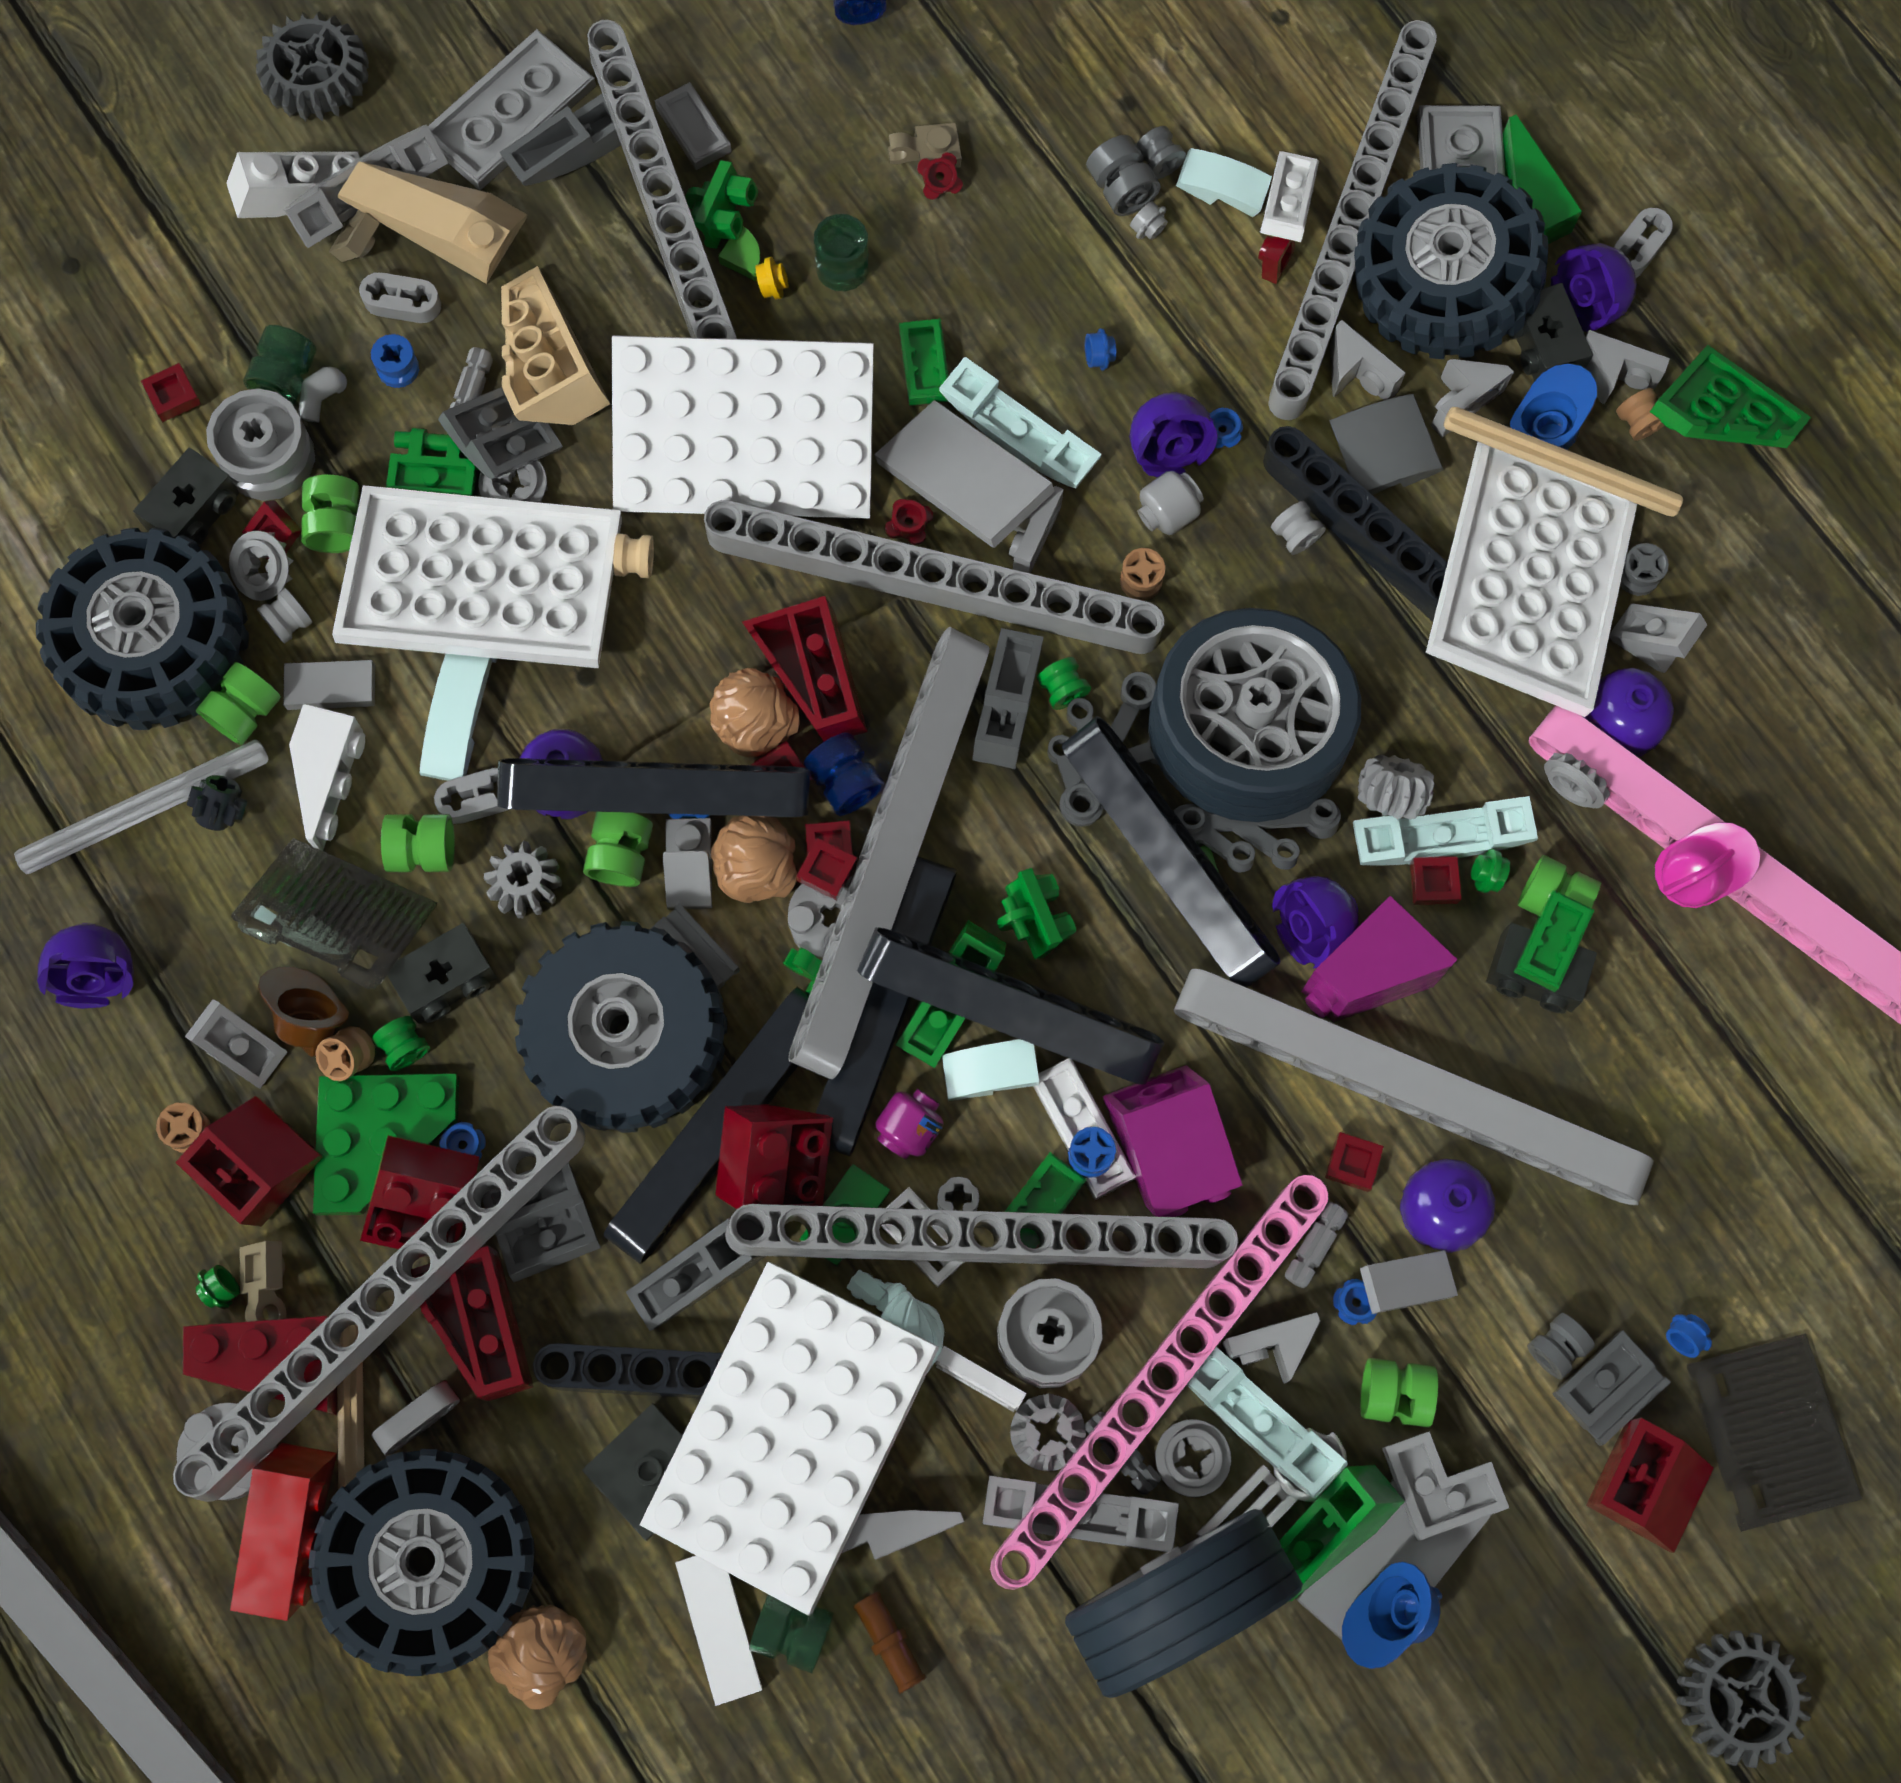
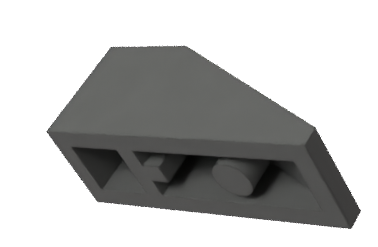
M730 1218L626 1291L649 1331L655 1330L766 1257L742 1255L730 1248L725 1235ZM746 1219L736 1224L737 1232L743 1239L751 1241L761 1237L760 1227L754 1221Z

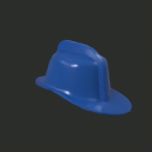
M1574 364L1557 365L1543 372L1532 384L1523 401L1514 412L1510 421V428L1568 450L1575 443L1580 428L1591 412L1597 398V383L1591 372L1582 366Z
M1406 1562L1391 1564L1354 1600L1346 1611L1342 1624V1642L1347 1655L1357 1665L1369 1669L1385 1667L1396 1660L1410 1645L1424 1642L1435 1632L1441 1614L1439 1601L1443 1595L1437 1588L1430 1586L1425 1574L1416 1565Z

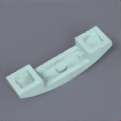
M964 357L940 386L939 391L974 426L1010 454L1040 473L1076 489L1101 458L1102 454L1069 430L1061 434L998 389L999 380L967 357Z
M445 654L433 695L424 737L419 772L421 776L446 781L466 776L474 747L472 734L492 662L496 663L497 658Z
M1530 796L1485 802L1482 808L1417 816L1416 819L1411 820L1407 818L1397 820L1389 815L1353 821L1360 865L1370 866L1410 864L1411 860L1417 857L1457 856L1462 858L1484 854L1489 849L1499 851L1534 842L1538 839Z
M1215 1347L1186 1384L1250 1447L1314 1499L1348 1465L1347 1461L1312 1430L1308 1432L1245 1376L1243 1370L1219 1348Z

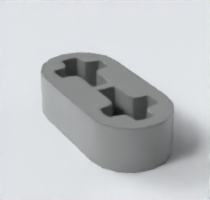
M1659 208L1644 209L1637 215L1615 244L1614 248L1620 250L1625 256L1632 249L1638 251L1635 259L1630 262L1636 278L1643 273L1672 231L1670 216ZM1651 224L1658 228L1657 231H1654L1648 239L1642 236L1645 229L1650 227Z
M373 273L365 277L359 287V293L365 308L376 316L415 323H427L434 320L441 311V301L435 286L423 279L388 273ZM381 288H385L388 295L383 294L379 300H374L372 294H379ZM421 295H426L429 302L424 301L420 307H415L413 301H419Z
M491 768L449 780L437 789L434 796L435 806L439 813L450 814L453 824L466 823L509 810L498 807L497 798L494 793H487L494 790L493 783L498 781V768ZM454 793H459L462 799H466L461 802V809L458 811H454L450 805H445L451 802V795Z
M447 1381L438 1383L379 1426L373 1432L372 1437L384 1455H390L457 1406L460 1399Z

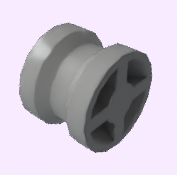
M1300 501L1286 509L1271 525L1276 535L1285 538L1287 541L1286 548L1292 555H1296L1310 547L1326 530L1319 520H1313L1310 516L1311 509L1305 501Z
M286 588L278 593L277 600L271 605L263 604L257 609L265 622L284 644L292 639V632L299 627L306 628L313 623L308 614Z

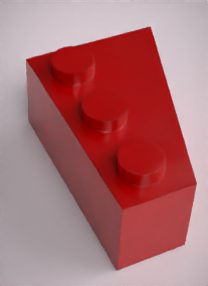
M281 1443L252 1469L230 1611L288 1621L300 1606L307 1604L311 1593L310 1586H312V1577L309 1576L310 1550H314L317 1533L314 1532L320 1517L323 1516L337 1453Z

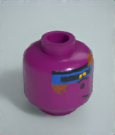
M917 1089L913 1095L905 1091L896 1092L877 1118L876 1128L881 1133L877 1140L906 1160L910 1154L918 1157L923 1156L943 1128V1119L936 1112L940 1104L920 1089Z

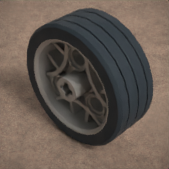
M1245 608L1224 611L1200 621L1181 635L1167 654L1150 706L1148 733L1154 757L1166 779L1183 797L1203 810L1230 820L1263 822L1283 819L1307 809L1328 791L1340 774L1353 746L1361 722V694L1355 672L1342 650L1324 632L1308 622L1277 610ZM1242 666L1245 672L1227 674L1226 668ZM1276 682L1284 683V684L1287 685L1290 689H1289V690L1279 689L1278 686H1277L1275 683H1276ZM1202 702L1215 703L1219 709L1206 708ZM1297 718L1318 725L1319 732L1295 730L1294 719ZM1211 741H1215L1231 754L1226 757L1213 749L1209 744ZM1260 750H1272L1278 757H1267Z
M1253 1509L1184 1546L1176 1547L1142 1566L1141 1570L1067 1614L1065 1624L1071 1636H1075L1073 1639L1083 1658H1086L1085 1662L1094 1679L1097 1680L1096 1683L1103 1696L1108 1698L1118 1697L1171 1672L1260 1621L1286 1604L1301 1591L1303 1583L1295 1569H1293L1294 1567L1284 1549L1281 1548L1282 1546L1271 1526L1268 1527L1270 1524L1261 1510Z

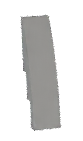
M907 1510L861 1514L841 1553L868 1542L874 1559L877 1560L963 1523L964 1520L960 1512Z

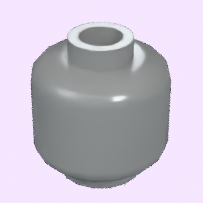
M1167 471L1141 490L1139 497L1142 507L1137 512L1142 522L1150 531L1158 528L1164 534L1173 535L1198 518L1201 511L1200 503L1204 498L1197 484L1187 473L1184 472L1180 475L1175 471Z

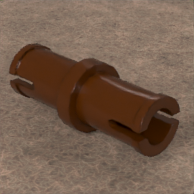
M880 1591L855 1604L853 1608L857 1611L874 1643L871 1649L875 1657L881 1656L898 1687V1692L902 1694L927 1677L922 1673L905 1641L908 1638L904 1628L898 1629L881 1598Z

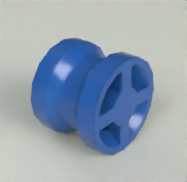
M390 334L379 338L373 344L371 360L383 383L390 387L400 388L411 384L417 378L419 363L410 342L406 338Z
M1086 1127L1077 1132L1071 1141L1068 1151L1069 1164L1072 1169L1083 1177H1100L1109 1170L1116 1154L1115 1141L1102 1128Z

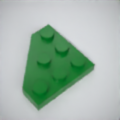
M1709 345L1699 353L1665 391L1650 411L1667 428L1676 430L1684 437L1788 448L1811 419L1809 415Z
M457 1074L352 1076L343 1081H334L326 1076H319L316 1150L323 1157L315 1165L313 1213L315 1215H363L369 1207L388 1135L432 1145L446 1130L458 1123L459 1076Z

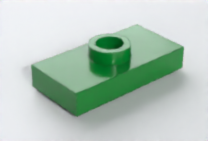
M941 319L899 323L909 406L929 404L934 400L936 402H947L948 400L939 391L940 386L948 378Z
M1553 890L1544 904L1513 972L1556 992L1562 983L1595 910Z
M1049 1152L1005 1212L1062 1214L1087 1179ZM1022 1228L1020 1230L1022 1243L1028 1248L1036 1249L1040 1244L1037 1233L1029 1228Z
M852 1164L823 1206L880 1208L889 1195L890 1189ZM840 1222L832 1225V1233L839 1242L851 1243L855 1240L854 1230L847 1223ZM807 1229L800 1237V1242L808 1239ZM844 1258L825 1259L838 1268Z

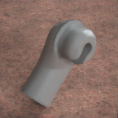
M323 367L304 379L301 387L298 412L302 421L318 423L322 400L336 392L341 393L344 391L347 379L340 370L335 367Z

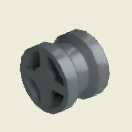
M1159 126L1150 130L1136 144L1143 154L1144 161L1151 167L1157 179L1164 178L1173 173L1186 158V153L1182 147L1172 142L1173 134L1167 126Z
M1649 543L1634 546L1626 555L1620 582L1622 589L1636 596H1643L1653 592L1668 571L1669 563L1664 551L1658 546Z

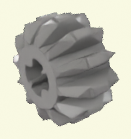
M1377 755L1375 758L1368 759L1365 767L1361 770L1358 780V799L1362 803L1367 804L1366 807L1369 810L1381 812L1382 816L1390 815L1397 820L1401 817L1410 820L1416 819L1417 816L1424 815L1427 806L1431 804L1434 794L1432 792L1434 775L1430 771L1425 770L1422 764L1410 762L1409 758L1401 759L1395 755L1391 757Z
M524 840L520 845L519 852L516 853L510 845L505 844L503 850L507 857L501 859L498 856H491L489 861L496 870L484 873V880L492 885L486 892L491 901L499 900L498 908L504 914L514 907L517 918L523 919L526 915L527 907H531L536 915H541L543 911L539 902L544 900L547 903H555L556 897L550 889L562 886L561 878L554 874L559 869L556 859H547L548 852L543 846L536 848L532 852L529 842ZM526 873L529 883L520 887L517 877Z

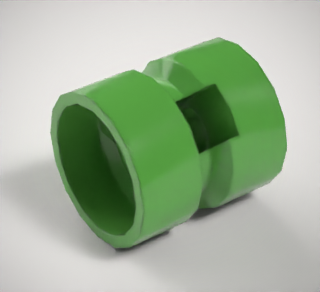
M317 475L303 482L302 509L306 514L302 517L301 541L305 547L324 553H343L350 550L356 521L355 514H357L359 507V485L357 482L339 475Z
M235 662L222 677L223 680L220 683L222 687L221 692L211 691L198 706L196 712L221 734L242 746L258 726L255 717L257 715L266 716L281 696L271 685L252 670Z
M596 812L591 833L592 839L596 841V844L588 848L583 869L584 874L591 879L610 885L623 887L640 885L645 865V859L640 852L648 849L653 823L649 819L635 813Z
M387 814L384 816L381 829V855L386 872H412L417 865H420L424 872H450L452 870L455 836L450 814H424L420 821H416L412 814Z
M1543 854L1529 876L1517 906L1539 916L1549 894L1555 890L1592 908L1600 890L1601 882L1579 871L1570 875L1567 873L1566 865Z
M1368 1358L1361 1385L1360 1410L1362 1419L1391 1422L1397 1416L1403 1425L1431 1427L1438 1396V1373L1436 1367L1408 1363L1404 1369H1399L1396 1361Z

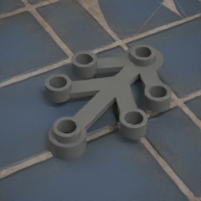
M1143 672L1129 674L1122 683L1120 696L1123 704L1111 726L1122 742H1124L1139 710L1147 709L1152 703L1156 683L1150 675ZM1134 689H1139L1144 692L1146 697L1142 700H1135L1130 696V692ZM1077 698L1069 703L1066 718L1072 726L1077 728V731L1092 720L1093 706L1088 700ZM1081 707L1087 711L1088 715L1085 718L1079 719L1072 714V710ZM1057 735L1050 740L1047 754L1049 759L1058 765L1066 787L1060 798V812L1064 819L1072 825L1080 827L1089 826L1100 818L1103 806L1087 784L1082 781L1081 776L1066 755L1059 756L1053 751L1055 745L1063 744L1069 739L1065 735ZM1150 739L1147 743L1128 749L1138 764L1150 762L1159 765L1150 749L1152 747ZM1146 774L1153 783L1152 778L1148 774ZM1077 800H1084L1089 804L1090 808L1085 812H1079L1074 808L1073 803Z
M1318 799L1307 809L1286 818L1263 822L1230 820L1207 812L1194 804L1181 805L1174 810V813L1197 844L1205 845L1225 859L1228 866L1236 872H1246L1252 868L1255 858V850L1252 845L1270 857L1272 863L1279 869H1291L1297 864L1300 852L1297 843L1290 839L1277 840L1262 829L1304 827L1312 837L1326 839L1332 837L1337 832L1341 819L1339 808L1328 799ZM1317 813H1324L1329 815V817H1321ZM1185 821H1194L1198 824L1188 825ZM1233 831L1247 842L1231 843L1218 832ZM1288 851L1292 856L1285 858L1280 856L1278 852ZM1238 853L1244 854L1248 859L1238 860L1234 855Z

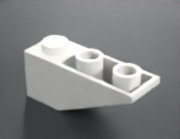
M238 152L227 180V187L237 218H264L287 215L284 211L286 207L329 176L359 159L358 152Z
M303 704L289 746L305 836L312 847L322 853L326 841H331L336 833L338 816L335 814L340 799L345 800L349 794L352 783V776L349 772L354 758L359 759L365 746V734L354 716Z

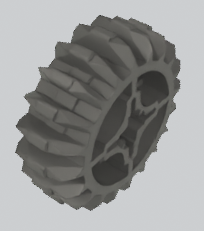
M302 11L301 18L297 21H293L286 16V26L283 28L272 25L273 37L262 36L263 48L256 50L258 64H256V74L261 81L260 86L263 93L270 98L271 103L277 109L283 108L289 117L299 113L300 117L306 122L311 114H316L317 118L323 121L325 112L332 111V113L339 117V107L341 105L352 108V96H363L362 84L368 82L367 69L369 68V60L366 52H364L363 42L358 35H355L354 30L348 23L342 25L335 15L326 21L325 16L319 11L313 19H309L308 15ZM335 52L343 56L340 66L334 64L332 57ZM285 67L292 69V77L289 81L283 78Z
M1734 1630L1730 1631L1728 1640L1722 1634L1712 1635V1648L1705 1643H1699L1695 1649L1701 1662L1693 1658H1686L1683 1661L1686 1668L1693 1672L1692 1677L1679 1676L1677 1679L1679 1685L1689 1687L1688 1696L1681 1695L1676 1699L1678 1705L1690 1706L1691 1712L1685 1714L1681 1721L1684 1725L1688 1726L1699 1725L1693 1732V1741L1702 1744L1709 1740L1707 1745L1708 1755L1719 1757L1724 1752L1726 1764L1737 1766L1742 1758L1745 1766L1750 1768L1758 1766L1759 1758L1766 1764L1776 1763V1750L1786 1755L1793 1752L1787 1737L1802 1740L1805 1735L1796 1726L1797 1720L1809 1721L1812 1718L1810 1713L1800 1710V1701H1810L1812 1696L1809 1692L1798 1691L1797 1685L1803 1683L1807 1676L1803 1672H1789L1796 1658L1791 1654L1779 1656L1780 1644L1777 1641H1768L1763 1646V1638L1759 1633L1751 1632L1745 1639L1742 1631ZM1746 1657L1754 1661L1750 1669H1743L1736 1679L1718 1673V1670L1732 1659ZM1771 1680L1776 1691L1777 1707L1770 1702L1767 1696V1688ZM1731 1688L1746 1690L1744 1696L1750 1701L1749 1704L1757 1709L1741 1707L1743 1704L1742 1699ZM1710 1689L1718 1695L1721 1708L1716 1718L1710 1704ZM1752 1718L1769 1724L1764 1732L1752 1739L1738 1740L1733 1737L1737 1729L1744 1728Z

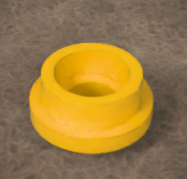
M773 257L765 258L764 263L758 264L755 267L760 291L764 298L773 296L775 300L783 298V289L789 286L785 268L782 263L776 264Z

